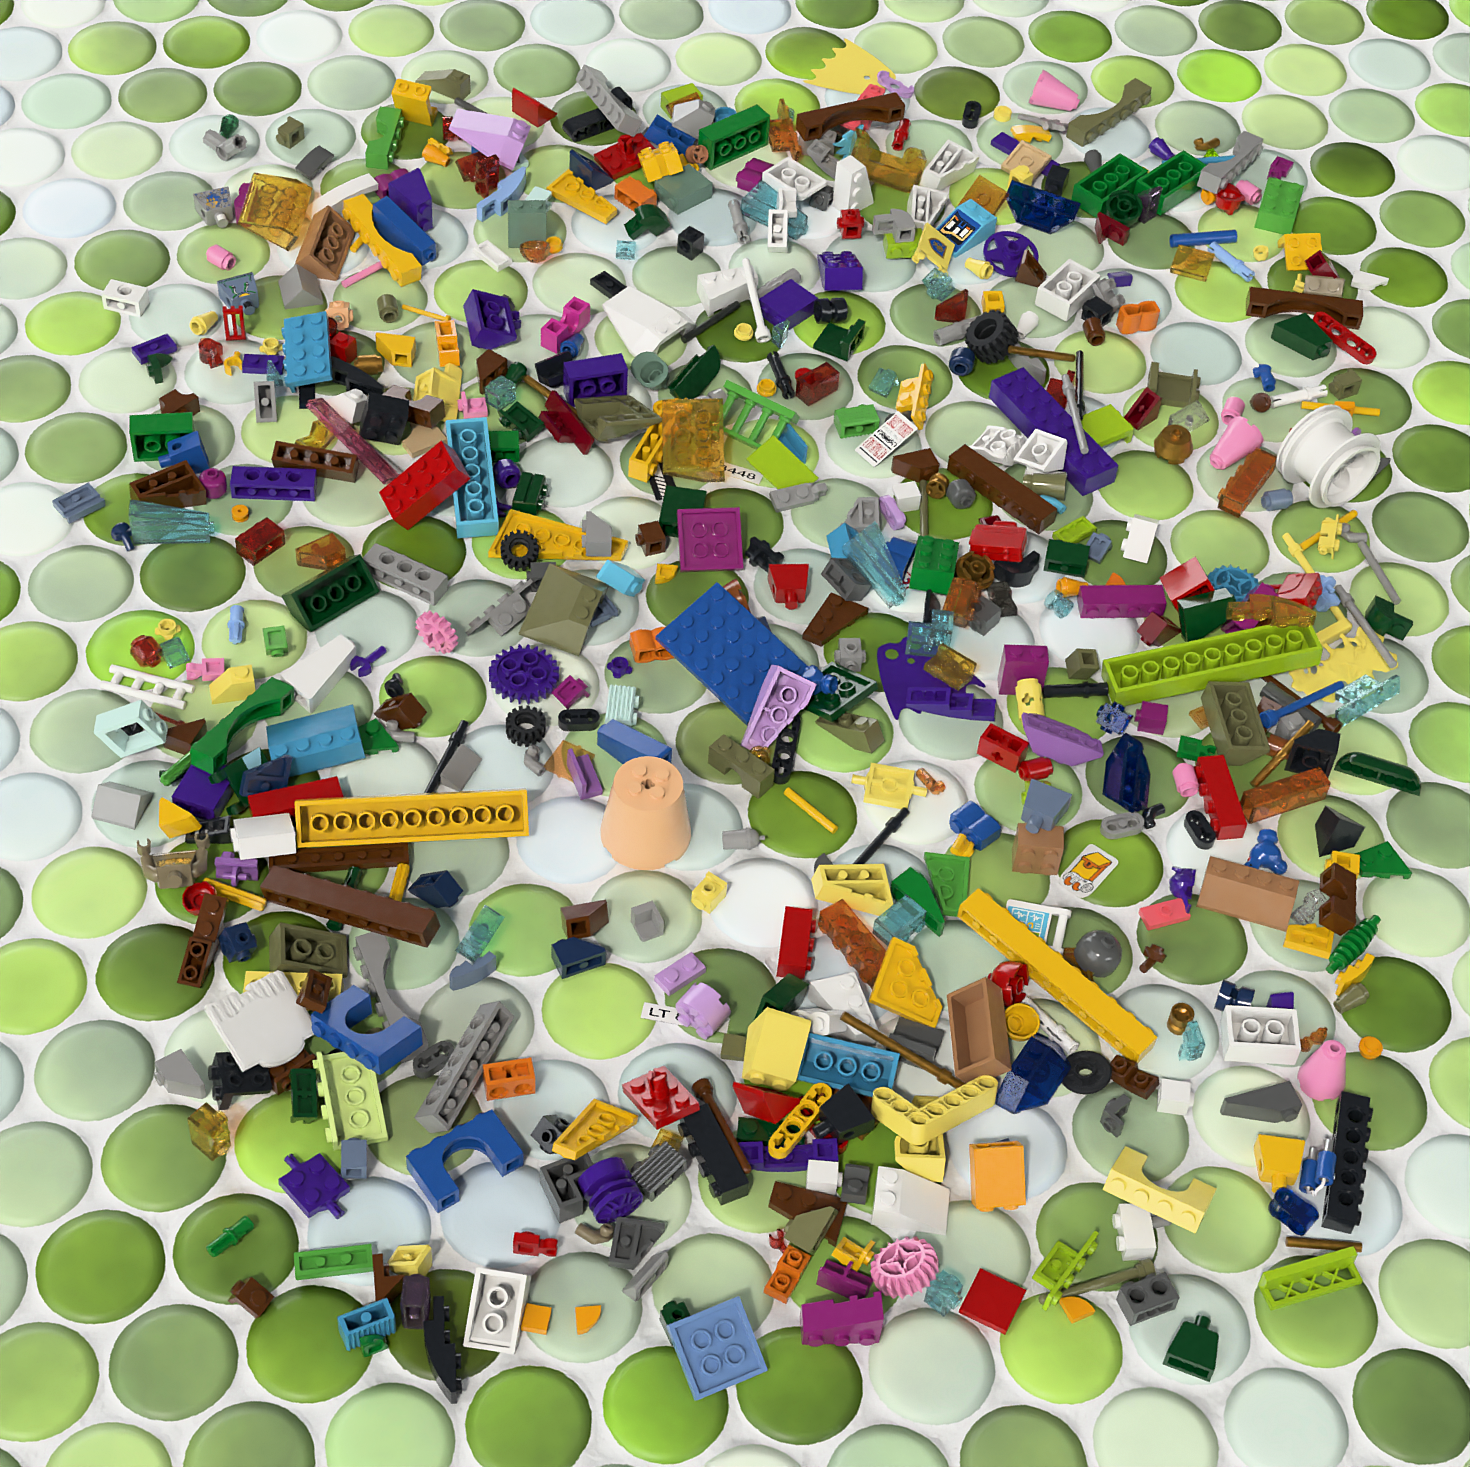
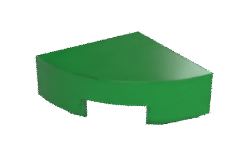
M373 1334L359 1338L360 1350L365 1358L388 1348L385 1338L381 1335Z

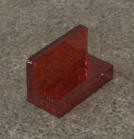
M1068 370L1067 374L1070 377L1071 383H1073L1076 372ZM1050 378L1046 391L1065 410L1068 401L1067 397L1063 394V382L1059 379Z

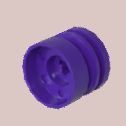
M612 1157L601 1160L590 1166L578 1179L577 1185L585 1200L589 1202V1208L598 1223L616 1222L617 1217L625 1218L634 1212L643 1201V1194L634 1179H631L632 1174L622 1158Z

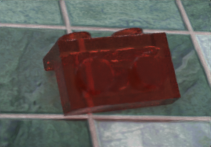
M480 151L455 161L464 182L469 180L475 182L485 174L491 176L497 173V169L501 166Z

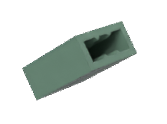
M690 164L684 166V171L666 175L661 179L655 180L654 191L657 194V199L677 215L712 198L713 183Z
M508 200V248H544V244H546L547 222L546 200Z

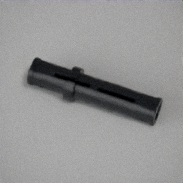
M773 351L775 357L770 352L767 355V360L775 375L776 385L780 388L784 399H788L787 393L791 399L795 395L791 386V378L786 374L778 352Z
M1083 681L1079 684L1044 685L1042 697L1045 699L1108 696V683H1088V681Z

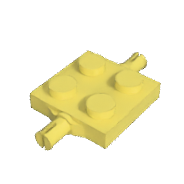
M871 763L866 777L852 775L851 783L864 785L865 795L863 802L897 809L905 807L908 809L909 800L912 795L926 797L927 788L914 786V770Z

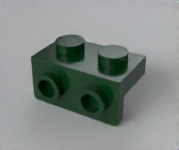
M518 401L506 411L501 408L497 410L500 416V423L505 428H511L512 431H519V439L523 438L529 442L545 428L544 422Z

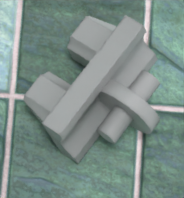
M1104 278L1092 285L1095 291L1094 295L1111 305L1113 313L1119 310L1125 303L1123 295L1118 294L1115 296L1112 291L1116 287L1113 278Z

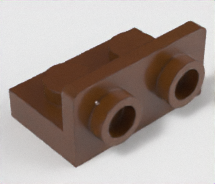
M303 1048L288 1063L268 1068L274 1092L280 1095L284 1091L291 1090L290 1069H313L312 1060H317L314 1053L309 1055Z

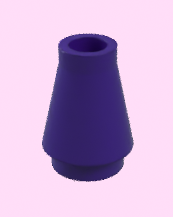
M1156 137L1149 144L1150 152L1163 160H1169L1175 156L1164 139Z

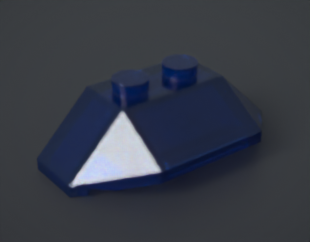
M1014 180L1011 181L1005 195L1016 223L1050 235L1074 222L1081 206L1079 202Z
M1124 733L1106 760L1102 795L1127 811L1136 813L1147 808L1151 774L1147 759L1142 751L1144 750L1143 744L1128 733Z
M1041 1033L1031 1036L1011 1065L1012 1070L1007 1072L996 1094L995 1104L1012 1114L1048 1104L1071 1069L1059 1044L1051 1041Z

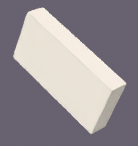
M488 240L473 247V253L496 272L512 265V259Z

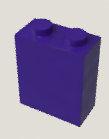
M789 279L759 298L763 318L786 333L814 314V302L818 297L794 280Z
M190 765L171 797L172 803L190 812L196 818L207 820L220 817L234 790L227 778L219 783L211 784L208 779L211 775L210 773Z

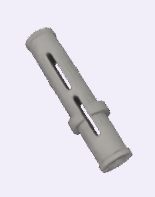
M733 199L734 205L732 200L728 203L733 220V230L737 234L738 242L744 244L743 238H745L746 243L750 239L747 232L748 226L744 221L740 202Z

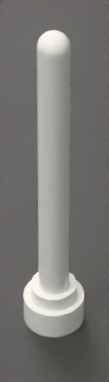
M744 258L742 264L757 324L755 332L756 341L758 343L768 342L772 338L771 333L764 324L750 260Z

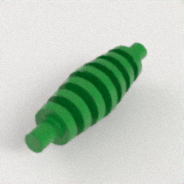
M1373 915L1370 920L1363 919L1342 937L1329 957L1330 964L1326 967V971L1329 974H1334L1337 969H1345L1365 952L1378 932L1377 925L1381 921L1379 916Z

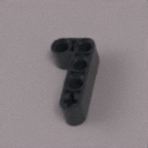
M621 87L613 88L611 93L632 110V98ZM599 108L569 118L562 125L563 131L573 142H579L615 128Z

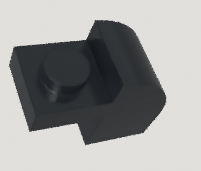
M1034 550L1024 557L1021 562L994 561V578L1009 587L1019 588L1029 585L1032 574L1039 568L1040 554Z

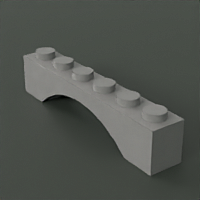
M584 64L575 80L616 130L634 137L643 121L634 111L611 93L606 85L608 79L601 71Z
M1243 131L1236 139L1232 152L1235 157L1224 162L1206 165L1201 170L1197 186L1214 194H1217L1222 189L1224 190L1227 184L1233 181L1235 176H1239L1241 171L1246 169L1250 162L1254 161L1256 156H1260L1263 150V138Z
M374 932L356 936V947H353L356 961L361 960V974L363 979H368L370 983L367 984L371 998L375 997L377 1001L375 1009L378 1017L382 1016L384 1022H382L383 1030L403 1016L422 1028L419 1021L409 1017L397 1007L386 990L384 980L391 961L390 946L386 936ZM423 1028V1045L401 1060V1063L414 1060L417 1055L428 1049V1040Z

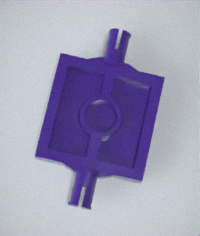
M292 1153L289 1156L287 1155L284 1161L292 1170L278 1179V1185L308 1218L325 1210H329L335 1219H339V1216L342 1217L345 1212L338 1206L337 1202L341 1197L350 1192V1186L320 1153L302 1163Z

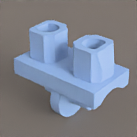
M1320 575L1323 590L1314 607L1318 612H1326L1331 606H1338L1341 601L1334 593L1335 589L1333 587L1336 584V580L1332 576L1325 577V575Z

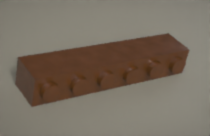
M966 444L949 455L947 470L959 479L967 480L973 489L982 496L995 503L1038 535L1054 523L1057 512L1055 506Z

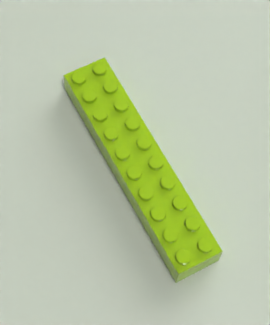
M1307 616L1104 659L1101 677L1103 682L1108 683V694L1113 707L1119 708L1142 703V701H1152L1203 690L1206 688L1208 681L1241 682L1320 665L1323 648Z

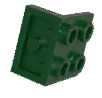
M858 319L854 325L850 326L849 330L828 323L813 344V349L848 361L864 338L866 321Z

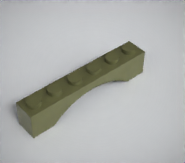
M1134 78L1124 85L1122 98L1114 107L1097 114L1080 115L1069 122L1066 137L1081 147L1091 143L1111 127L1113 128L1117 123L1125 120L1133 112L1147 105L1151 100L1152 87Z

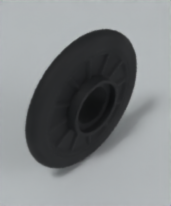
M1093 1051L1075 1052L1064 1059L1059 1068V1078L1064 1087L1074 1093L1083 1095L1093 1094L1107 1086L1112 1076V1068L1109 1061L1101 1054ZM1083 1069H1089L1092 1071V1073L1088 1076H1082L1079 1074V1072Z

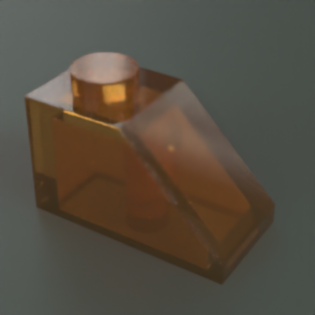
M333 533L295 549L296 562L298 566L327 570L346 559L345 547Z

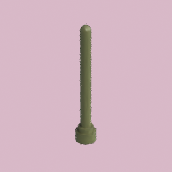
M921 480L919 483L921 494L920 536L928 535L926 480Z
M1150 1258L1140 1260L1135 1265V1268L1076 1284L1068 1289L1063 1288L1061 1290L1063 1293L1061 1298L1073 1297L1134 1278L1143 1279L1151 1273H1156L1154 1264ZM1049 1293L1039 1296L1040 1304H1044Z

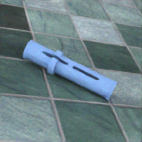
M1215 241L1209 245L1211 248L1208 247V252L1227 265L1232 273L1238 274L1246 282L1253 279L1252 276H1255V272L1245 266L1242 260L1236 259Z

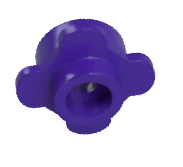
M615 657L607 664V669L611 670L614 678H621L625 674L632 673V667L628 666V660L624 657Z

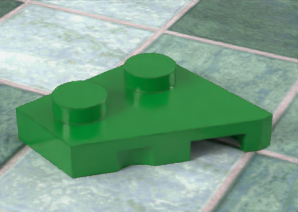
M376 718L359 726L365 754L374 755L378 754V751L392 750V753L399 751L398 744Z
M1388 841L1355 853L1360 855L1359 875L1361 877L1390 879L1391 875L1403 876V879H1410L1412 875L1410 869Z

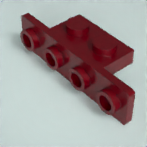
M552 390L545 403L548 411H541L538 418L544 422L545 428L550 431L557 442L574 443L583 455H587L595 439L557 391Z

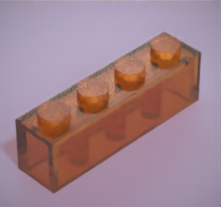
M1257 447L1252 454L1248 453L1244 464L1238 466L1235 476L1229 478L1226 488L1220 490L1217 499H1219L1217 508L1239 518L1274 472L1277 456Z
M1317 767L1244 791L1240 804L1245 819L1249 824L1324 800L1331 782L1322 769Z

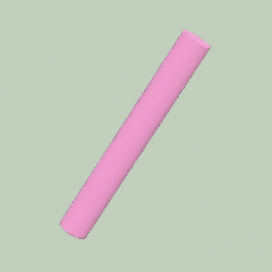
M381 261L341 281L342 286L347 288L383 268Z

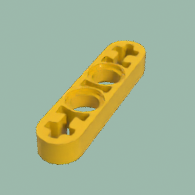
M814 1084L801 1099L800 1104L792 1110L771 1136L768 1152L773 1158L783 1159L787 1157L819 1118L820 1106L832 1097V1090L827 1084ZM821 1093H824V1094H825V1097H824V1096H821V1097L817 1100V1104H816V1103H815L816 1095H817V1094L820 1095ZM809 1108L814 1114L809 1117L804 1116L800 1110ZM789 1125H796L800 1131L794 1134L787 1131L786 1128ZM784 1137L786 1139L784 1142V1147L776 1149L775 1145H780Z

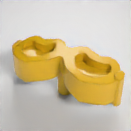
M434 138L428 139V144H434L447 156L453 154L450 147Z

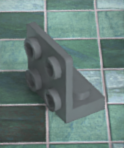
M899 1017L893 1034L890 1033L889 1038L933 1064L944 1037V1031ZM900 1056V1062L920 1068L919 1066L913 1064L912 1062Z

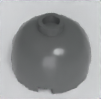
M1094 930L1083 935L1077 942L1074 956L1078 965L1085 972L1089 970L1094 973L1093 976L1105 978L1110 976L1121 962L1122 948L1118 940L1110 933L1103 930Z

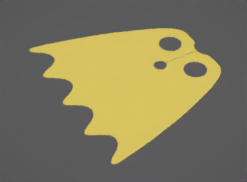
M844 39L846 47L832 48L836 56L831 59L823 58L822 61L826 65L825 68L811 69L816 78L813 80H803V82L861 95L869 84L885 89V87L877 82L878 72L882 70L889 72V77L894 80L896 76L873 55L848 39ZM864 76H869L870 79H864Z

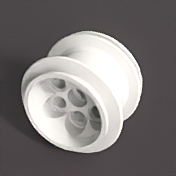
M1330 404L1319 407L1302 418L1284 439L1276 459L1277 469L1287 482L1301 483L1307 481L1310 484L1309 500L1311 504L1318 508L1340 506L1356 497L1372 480L1380 463L1381 446L1379 438L1371 433L1355 436L1351 432L1353 426L1351 414L1338 405Z

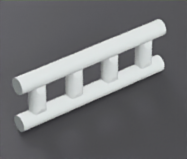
M113 664L109 668V672L114 674L110 682L102 680L100 688L182 710L186 708V701L181 700L185 692L193 694L195 690V685ZM123 676L135 679L131 687L120 685ZM148 682L156 685L152 692L140 690L142 684ZM164 687L176 689L172 698L161 695Z

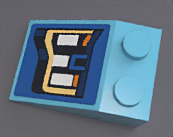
M969 199L957 206L936 230L955 244L952 256L956 258L995 233L997 217L972 199Z

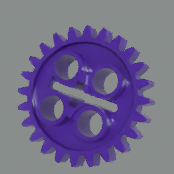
M518 644V649L510 646L509 652L503 649L502 655L496 654V660H491V666L489 667L491 688H495L496 695L502 693V699L510 697V703L515 699L518 700V704H521L522 700H526V703L530 704L531 699L538 703L539 697L546 699V693L552 694L553 688H557V682H559L557 660H552V654L546 655L545 649L539 652L538 646L534 649H530L529 644H527L526 648H522Z

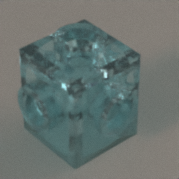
M936 267L922 279L927 288L926 293L932 299L937 298L943 302L955 290L951 283L953 279L946 272L943 273Z
M502 375L485 387L486 403L497 410L500 408L504 409L516 399V384Z
M944 1270L936 1277V1280L930 1281V1287H925L927 1290L924 1302L943 1317L951 1309L954 1310L962 1301L961 1292L963 1285L956 1276L949 1275Z

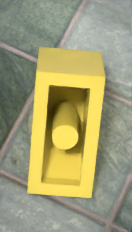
M252 665L228 668L209 685L212 704L246 700L249 695H252L256 691Z

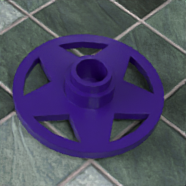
M1012 231L994 233L986 240L983 247L985 261L991 263L995 272L1007 277H1016L1017 272L1015 271L1021 261L1024 250L1028 246L1033 252L1034 258L1037 261L1039 258L1037 248L1033 242L1024 235ZM1006 237H1014V238H1017L1018 240H1016V241L1011 240V241H1010V240H1008ZM994 240L997 248L988 251V245ZM993 262H1001L1004 270L996 266Z

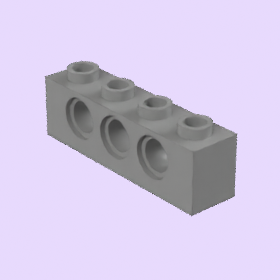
M375 543L363 557L374 579L433 606L448 591L447 575L427 567L423 563L416 562L405 555L394 552L387 547Z

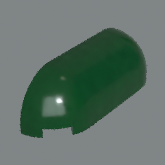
M715 345L707 347L708 350L700 357L696 354L669 384L670 394L674 398L681 400L687 398L693 401L718 374L721 360Z
M1362 752L1347 753L1335 764V771L1420 796V778L1408 766Z

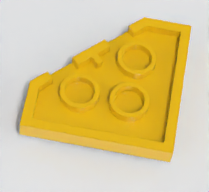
M893 937L889 942L868 1002L905 1019L936 1028L943 1007L939 998H936L931 987V980L917 957L919 954L915 946Z

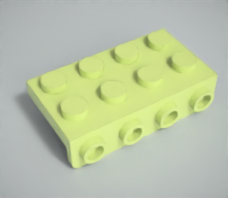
M321 1051L316 1052L317 1060H312L313 1069H316V1075H320L321 1082H317V1091L319 1097H324L325 1104L321 1105L323 1120L328 1119L329 1127L325 1128L327 1143L332 1142L333 1151L340 1150L341 1140H348L349 1138L367 1140V1144L388 1141L376 1073L367 1069L357 1060L350 1058L344 1052L322 1055Z

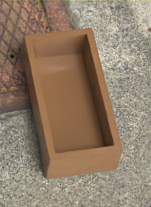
M984 977L947 994L955 1076L968 1083L982 1075H989L995 1078L1011 1071L1002 988Z

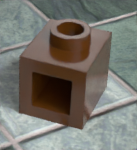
M653 521L638 525V534H635L637 546H641L645 557L664 553L666 537L659 522Z

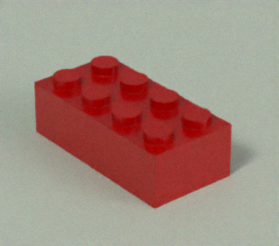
M441 440L384 487L379 494L392 519L406 530H409L470 480V477L456 451Z

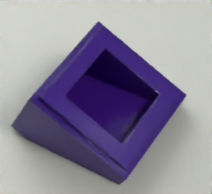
M1126 271L1107 274L1109 279H1114L1116 287L1131 286L1132 274Z
M1294 993L1271 994L1266 1008L1294 1009Z

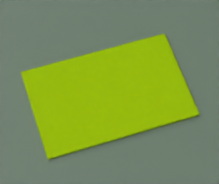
M774 435L746 458L777 490L804 483H814L819 479Z

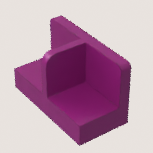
M827 1259L824 1266L820 1267L818 1271L816 1285L848 1299L849 1296L858 1295V1299L867 1298L873 1285V1279L852 1270V1261H849L847 1267H844Z

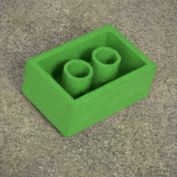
M1268 177L1254 228L1282 235L1291 234L1304 186Z

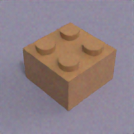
M1018 823L1012 847V872L1043 874L1047 876L1057 875L1064 850V827L1055 826L1051 831L1040 828L1038 833L1033 834L1027 831V823Z

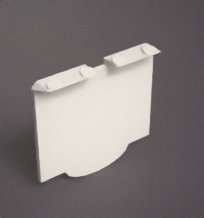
M279 970L249 983L245 987V990L248 991L240 995L238 991L231 992L225 997L213 1003L210 1002L205 1006L203 1011L207 1013L242 1072L258 1064L262 1067L271 1068L288 1063L303 1050L304 1040L315 1035L311 1028V1016L305 1007L296 1004L298 996L284 973Z

